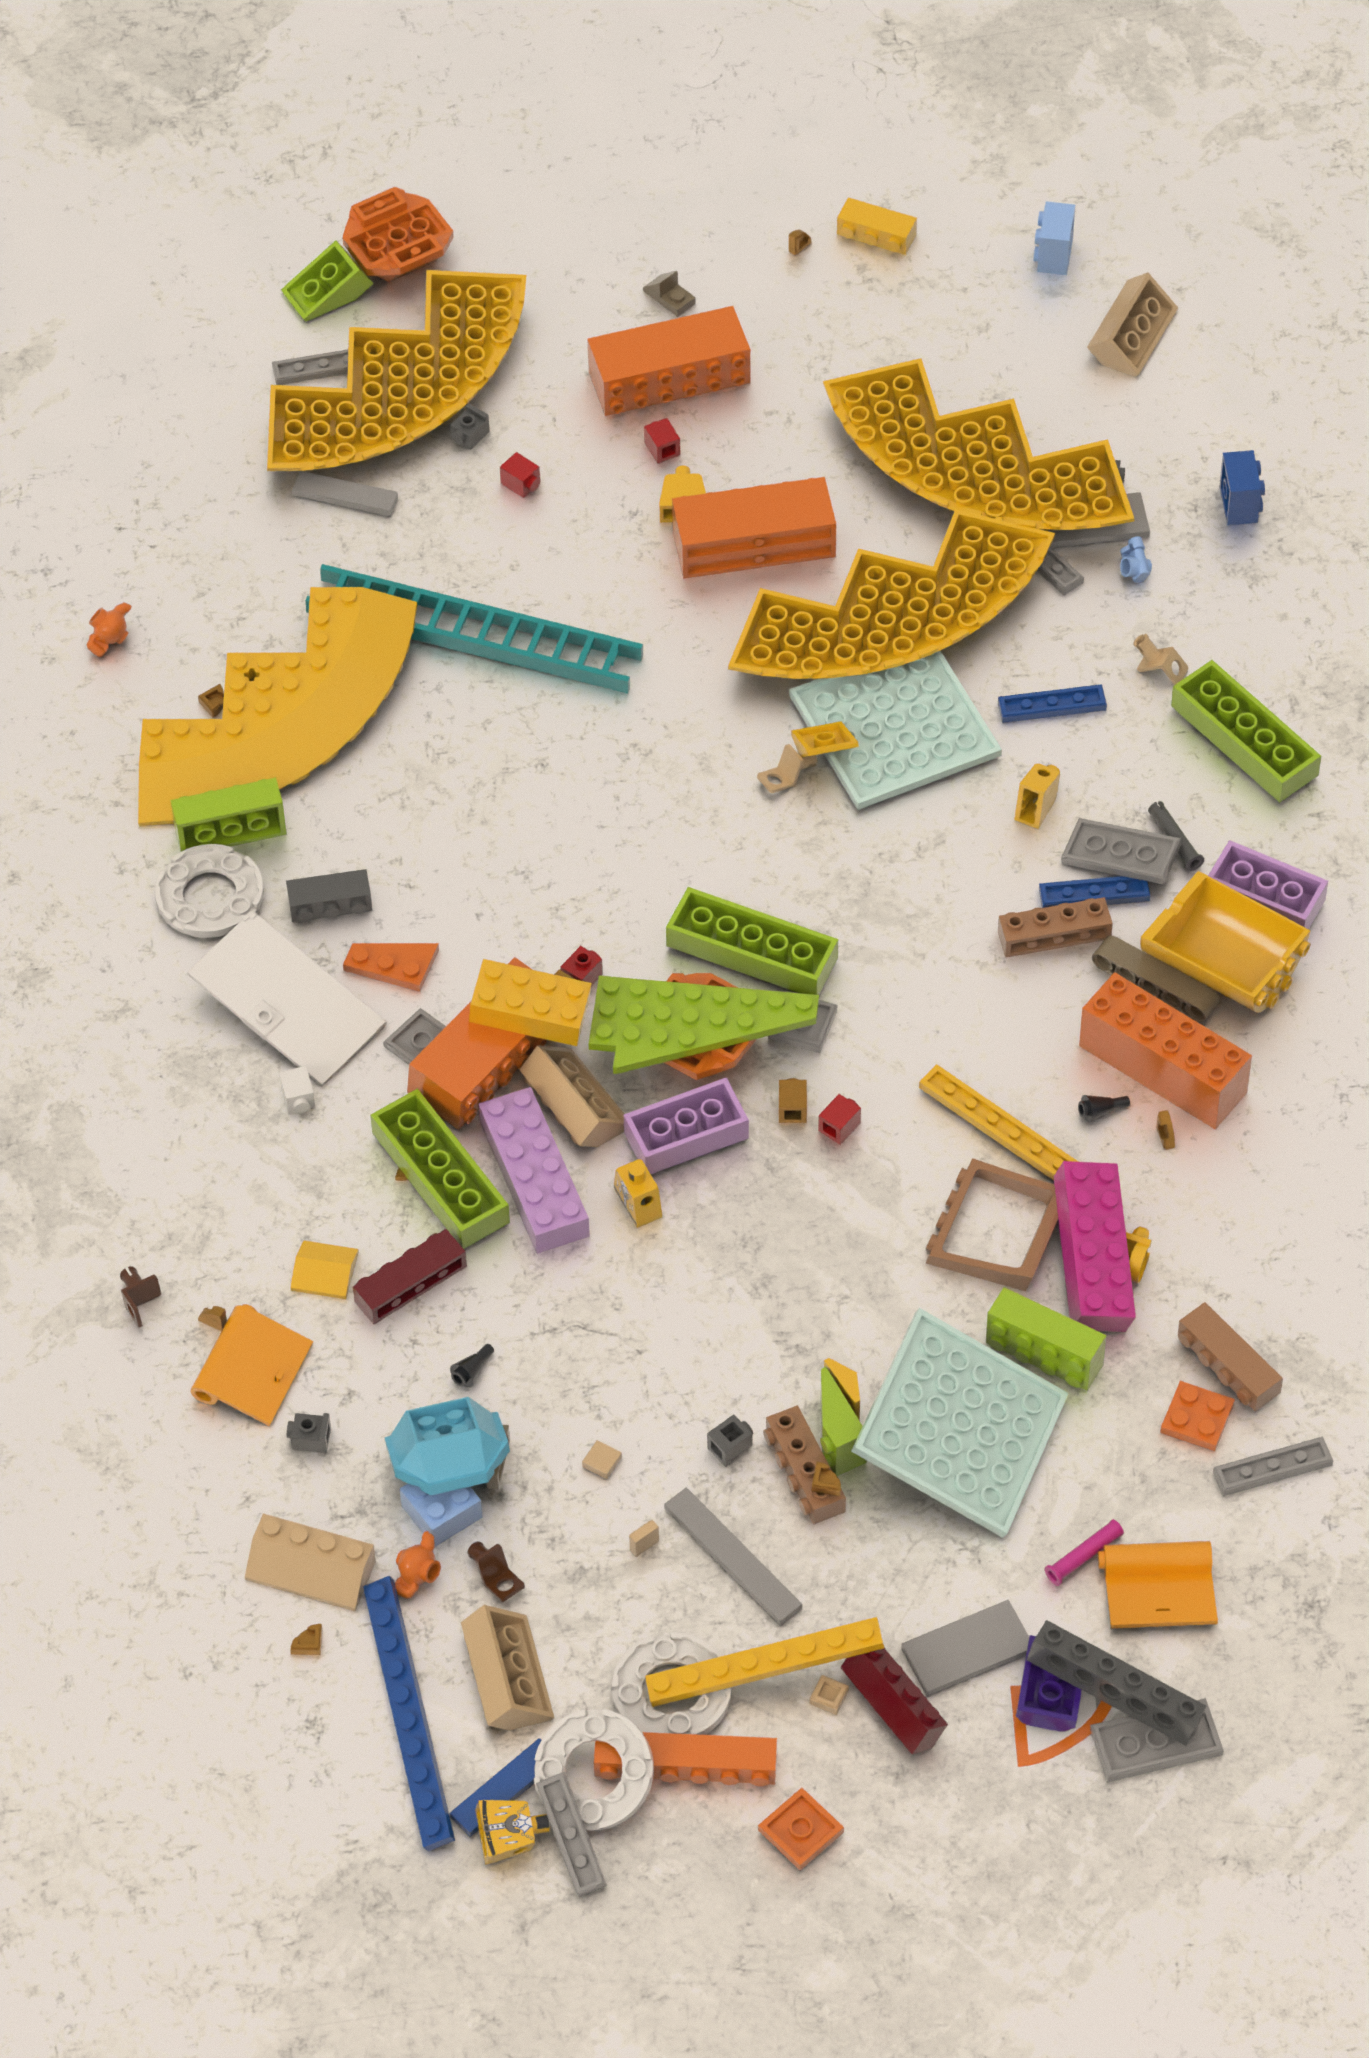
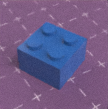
M1254 450L1223 453L1219 487L1227 525L1258 523L1259 512H1263L1261 496L1265 495L1264 480L1259 479V476H1261L1260 460L1255 459Z

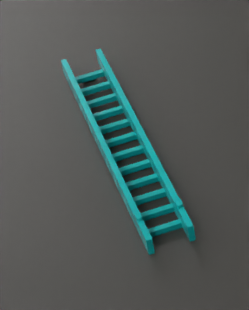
M322 564L320 567L321 581L335 584L336 587H364L417 602V607L419 605L435 609L428 626L415 623L411 639L627 694L630 690V677L610 672V669L614 666L618 656L642 661L643 644L325 564ZM307 596L305 600L306 613H309L310 596ZM442 612L459 615L452 632L436 628ZM467 618L484 622L477 638L461 634ZM492 624L509 628L502 644L485 640ZM517 630L534 634L527 651L510 647ZM542 636L559 640L552 657L535 653ZM566 643L583 647L577 663L560 659ZM591 649L608 653L602 669L585 665Z

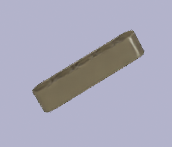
M1107 936L1092 955L1093 963L1102 971L1110 975L1114 972L1196 1022H1205L1220 1002L1219 995L1210 987L1118 937Z

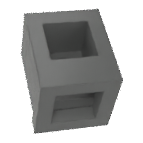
M470 403L466 406V410L450 424L451 439L470 450L490 432L489 415Z
M295 1413L294 1421H288L286 1433L287 1438H291L292 1450L327 1453L331 1433L329 1413H323V1416Z
M735 1414L707 1433V1448L725 1467L730 1465L731 1460L753 1445V1430L746 1421L741 1422Z

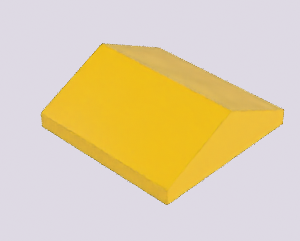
M842 721L791 730V736L801 757L859 747L858 741Z
M303 1240L295 1258L291 1291L346 1299L359 1249Z
M831 1358L825 1359L824 1367H827L860 1421V1395L857 1372Z

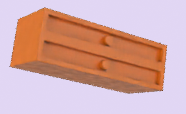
M733 306L587 339L589 375L605 416L751 383L750 347Z
M825 477L672 498L673 536L683 579L836 557V520Z
M516 957L508 963L509 965L531 969ZM471 1002L409 1064L407 1093L418 1088L436 1113L458 1130L465 1123L470 1124L474 1120L479 1110V1103L493 1099L495 1092L500 1087L504 1088L509 1084L513 1074L520 1069L538 1045L545 1046L547 1043L546 1039L469 1022Z
M1114 972L1082 1008L1080 1047L1215 1130L1247 1094L1252 1061L1251 1054Z

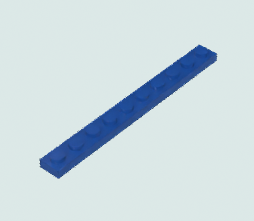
M387 1576L363 1586L423 1848L431 1851L455 1841L395 1582L392 1577Z

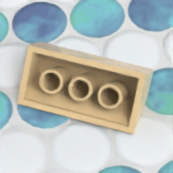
M1149 272L1128 279L1087 348L1103 366L1136 377L1140 374L1175 315L1178 306Z
M538 1045L519 1070L526 1078V1083L537 1091L541 1096V1102L553 1111L557 1122L569 1131L572 1141L578 1146L599 1147L624 1132V1113L572 1049Z
M263 1513L252 1539L245 1580L356 1611L364 1592L363 1586L367 1585L376 1563L374 1545Z
M483 1605L461 1622L464 1640L469 1652L471 1666L474 1671L488 1726L513 1730L554 1719L527 1615Z

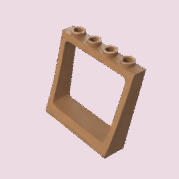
M972 1158L967 1169L961 1168L955 1183L960 1185L958 1191L952 1189L945 1205L950 1207L948 1213L942 1211L935 1226L940 1229L938 1236L932 1234L926 1246V1250L930 1251L926 1264L1026 1291L1058 1221L1055 1184L1030 1178ZM973 1178L984 1179L1046 1204V1209L1021 1267L1015 1268L947 1253L942 1249Z

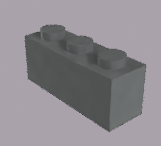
M367 869L286 880L292 922H306L312 919L334 918L339 915L361 914L372 911Z

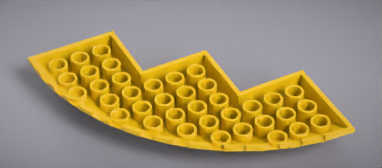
M427 270L424 330L349 327L347 388L271 385L267 471H305L337 467L367 460L398 449L426 435L449 420L476 396L493 376L507 354L517 331L524 306L527 275Z
M922 358L823 381L835 414L861 451L888 476L910 491L939 506L952 511L957 509L998 519V521H1007L1036 529L1075 530L1135 522L1108 439L1033 457L1014 398L939 416Z
M955 509L934 566L858 548L835 606L760 588L729 662L728 670L792 679L837 678L890 669L930 656L964 639L1004 610L1027 586L1044 561L1054 540L1055 533L1007 521H998V519Z
M310 587L306 652L227 653L222 719H143L139 756V826L174 824L170 800L276 778L280 790L289 784L295 785L310 776L309 772L321 764L324 766L339 754L338 750L348 741L351 743L361 733L364 724L370 717L373 718L377 714L379 705L383 700H386L392 691L394 681L398 673L400 674L406 653L408 654L410 640L415 627L417 602L364 587Z

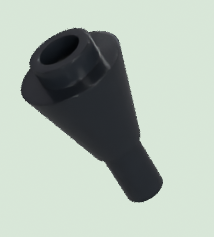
M1083 1095L1078 1103V1111L1082 1118L1087 1122H1091L1112 1112L1114 1109L1129 1107L1130 1099L1128 1096L1111 1098Z
M485 1344L477 1353L451 1365L450 1373L452 1380L459 1386L471 1387L484 1361L494 1353V1348L490 1344Z

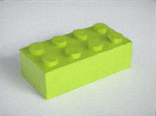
M276 778L262 779L257 782L234 785L225 789L212 790L202 794L183 796L170 800L180 852L205 844H219L232 847L287 835L283 801Z
M1003 1287L987 1313V1344L997 1351H1004L1015 1356L1022 1363H1029L1040 1368L1047 1375H1055L1073 1387H1080L1088 1391L1104 1365L1105 1334Z

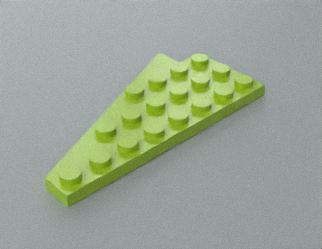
M599 975L588 1043L589 1050L615 1052L613 1074H619L814 1025L817 1022L819 995Z

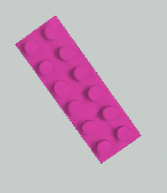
M1063 1161L1054 1175L1069 1317L1096 1331L1126 1332L1135 1320L1136 1314L1118 1164Z

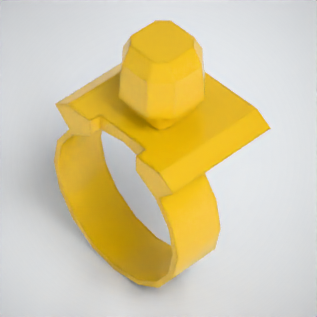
M1140 1226L1134 1229L1132 1234L1126 1232L1131 1280L1138 1284L1149 1261L1150 1253L1147 1251L1152 1243V1240L1149 1239V1230Z

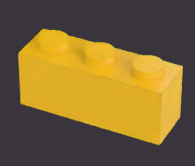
M848 197L837 217V235L906 255L917 235V218Z

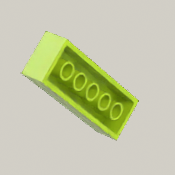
M1210 660L1173 686L1171 706L1279 803L1319 776L1321 755L1213 660Z
M687 887L666 926L667 947L802 994L819 995L838 960L839 939L691 887Z
M418 1088L370 1114L372 1134L463 1249L510 1223L509 1204Z

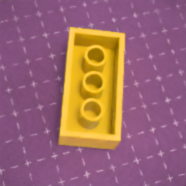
M483 959L470 1004L469 1022L578 1046L590 1000L592 983Z

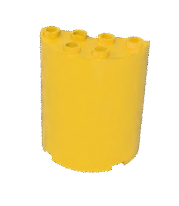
M1197 871L1176 895L1170 908L1163 910L1143 933L1140 940L1142 951L1256 1013H1260L1266 1008L1272 1009L1277 1003L1281 991L1286 992L1290 988L1293 981L1291 976L1301 957H1305L1308 953L1311 943L1308 942L1309 929L1200 871Z

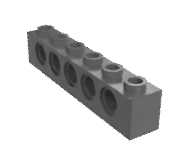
M1048 1620L1045 1621L1034 1639L1027 1657V1661L1187 1746L1198 1727L1206 1709V1705Z

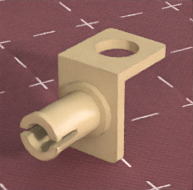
M1142 634L1135 639L1133 645L1143 655L1137 667L1138 672L1162 669L1174 685L1183 680L1188 671V665L1174 647L1157 649L1147 634ZM1173 661H1176L1179 665L1178 675H1175L1172 671Z
M787 744L782 752L778 767L758 773L757 779L770 793L794 787L801 770L817 765V756L801 757L790 744ZM770 776L780 779L781 784H772L767 778Z

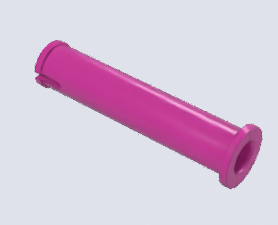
M1112 1519L1107 1525L1052 1566L1047 1565L1044 1570L1048 1579L1056 1586L1061 1585L1065 1577L1091 1559L1098 1551H1101L1104 1545H1109L1118 1537H1121L1124 1534L1122 1526Z

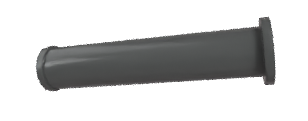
M1158 801V804L1154 802L1148 808V812L1165 835L1181 838V847L1178 854L1185 862L1184 867L1187 871L1198 869L1204 863L1205 858L1196 852L1164 806V803L1162 801Z

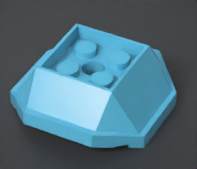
M470 1397L407 1410L392 1434L384 1438L395 1477L408 1484L419 1486L421 1491L429 1495L489 1482L494 1475V1469L503 1462L510 1452L508 1439L498 1412L488 1411Z

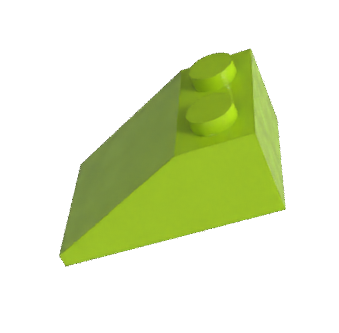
M335 240L288 282L281 291L300 316L307 322L355 301L374 283L364 273L351 254Z
M827 1367L821 1369L822 1438H820L822 1453L831 1470L839 1476L867 1463V1460L851 1452L863 1426Z

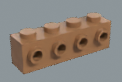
M1105 897L1098 899L1090 898L1081 902L1062 903L1058 906L1034 908L1029 911L1010 912L1000 915L998 917V935L1006 958L1104 941L1107 936H1112L1113 923Z
M1206 1302L1179 1320L1178 1338L1185 1347H1190L1197 1354L1200 1362L1204 1366L1210 1367L1217 1374L1220 1382L1225 1386H1229L1236 1393L1241 1403L1249 1405L1256 1412L1281 1393L1283 1378Z
M797 1405L766 1417V1429L763 1430L764 1438L768 1446L773 1445L775 1448L777 1464L780 1469L785 1468L788 1474L787 1482L793 1493L797 1491L800 1497L799 1505L804 1516L809 1515L814 1525L845 1513L846 1497L842 1489L840 1496L811 1492L816 1462H822L828 1466L829 1464L799 1406Z

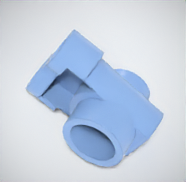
M1140 536L1129 539L1128 545L1120 550L1122 556L1120 563L1121 574L1124 577H1132L1135 583L1144 582L1152 570V563L1149 559H1146L1145 546Z

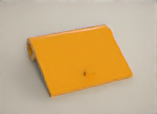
M237 1305L231 1312L190 1392L195 1399L204 1404L214 1405L217 1400H220L270 1426L313 1341L258 1313L250 1305Z
M1210 1541L1104 1545L1103 1551H1098L1099 1569H1104L1111 1629L1218 1624L1212 1579V1547Z

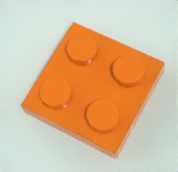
M1180 1381L1161 1425L1160 1433L1216 1451L1233 1409L1235 1399Z
M800 1788L758 1825V1831L799 1870H802L844 1833V1827L809 1793Z

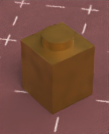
M796 1078L779 1080V1123H807V1080Z

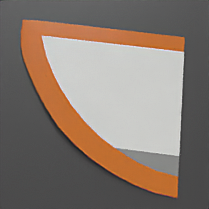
M1021 1685L1010 1686L1018 1767L1047 1761L1080 1743L1091 1735L1090 1725L1103 1722L1112 1706L1082 1690L1076 1727L1065 1732L1026 1725L1016 1717Z

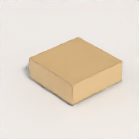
M597 1440L583 1459L582 1467L608 1479L621 1460L622 1452Z
M650 1520L629 1535L630 1551L635 1557L659 1542V1526L653 1520Z
M821 1675L809 1699V1704L837 1715L849 1692V1686Z

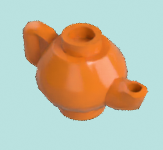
M123 602L110 611H106L102 607L99 608L89 621V624L94 627V632L89 636L87 649L97 657H102L107 652L109 644H114L115 642L121 644L129 633L126 631L127 625L124 616L130 611L132 605Z
M429 1531L423 1533L420 1544L403 1549L397 1555L396 1564L401 1576L397 1578L395 1586L397 1594L405 1599L412 1598L415 1592L418 1591L419 1585L425 1582H434L440 1574L441 1564L436 1560L433 1552L435 1547L434 1536Z

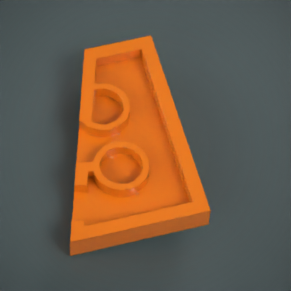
M352 943L343 963V971L420 992L439 951V943Z

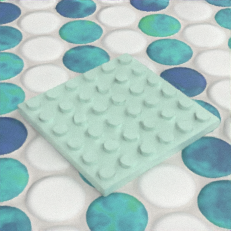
M941 651L898 667L862 675L818 678L789 689V696L808 727L842 721L858 741L859 747L824 753L857 810L1002 756L1001 747Z
M919 1308L910 1322L851 1452L1003 1538L1009 1531L1069 1393Z

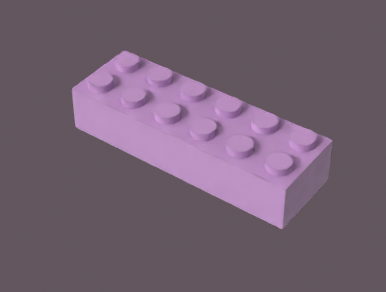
M525 1088L479 1103L480 1124L536 1253L538 1254L590 1237L588 1215L532 1088Z

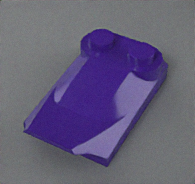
M1030 1635L1016 1717L1022 1723L1029 1726L1060 1732L1073 1729L1077 1723L1082 1690L1027 1661L1032 1643L1036 1636Z

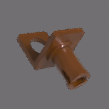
M129 1266L128 1269L132 1274L131 1276L126 1269H123L120 1273V1279L127 1286L121 1289L126 1310L137 1327L140 1328L143 1325L137 1306L159 1297L161 1289L155 1274L142 1280L136 1268Z
M480 1541L470 1545L467 1554L476 1562L483 1585L501 1602H505L525 1588L524 1582L509 1569L501 1545L496 1544L490 1549H487ZM504 1581L514 1583L513 1587L507 1591H500L498 1589V1586Z

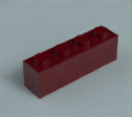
M447 1229L440 1233H434L419 1246L405 1251L398 1259L385 1263L374 1274L361 1278L353 1286L354 1302L369 1320L376 1324L466 1268V1251Z
M884 1648L846 1658L840 1667L909 1752L913 1755L932 1749L948 1723Z

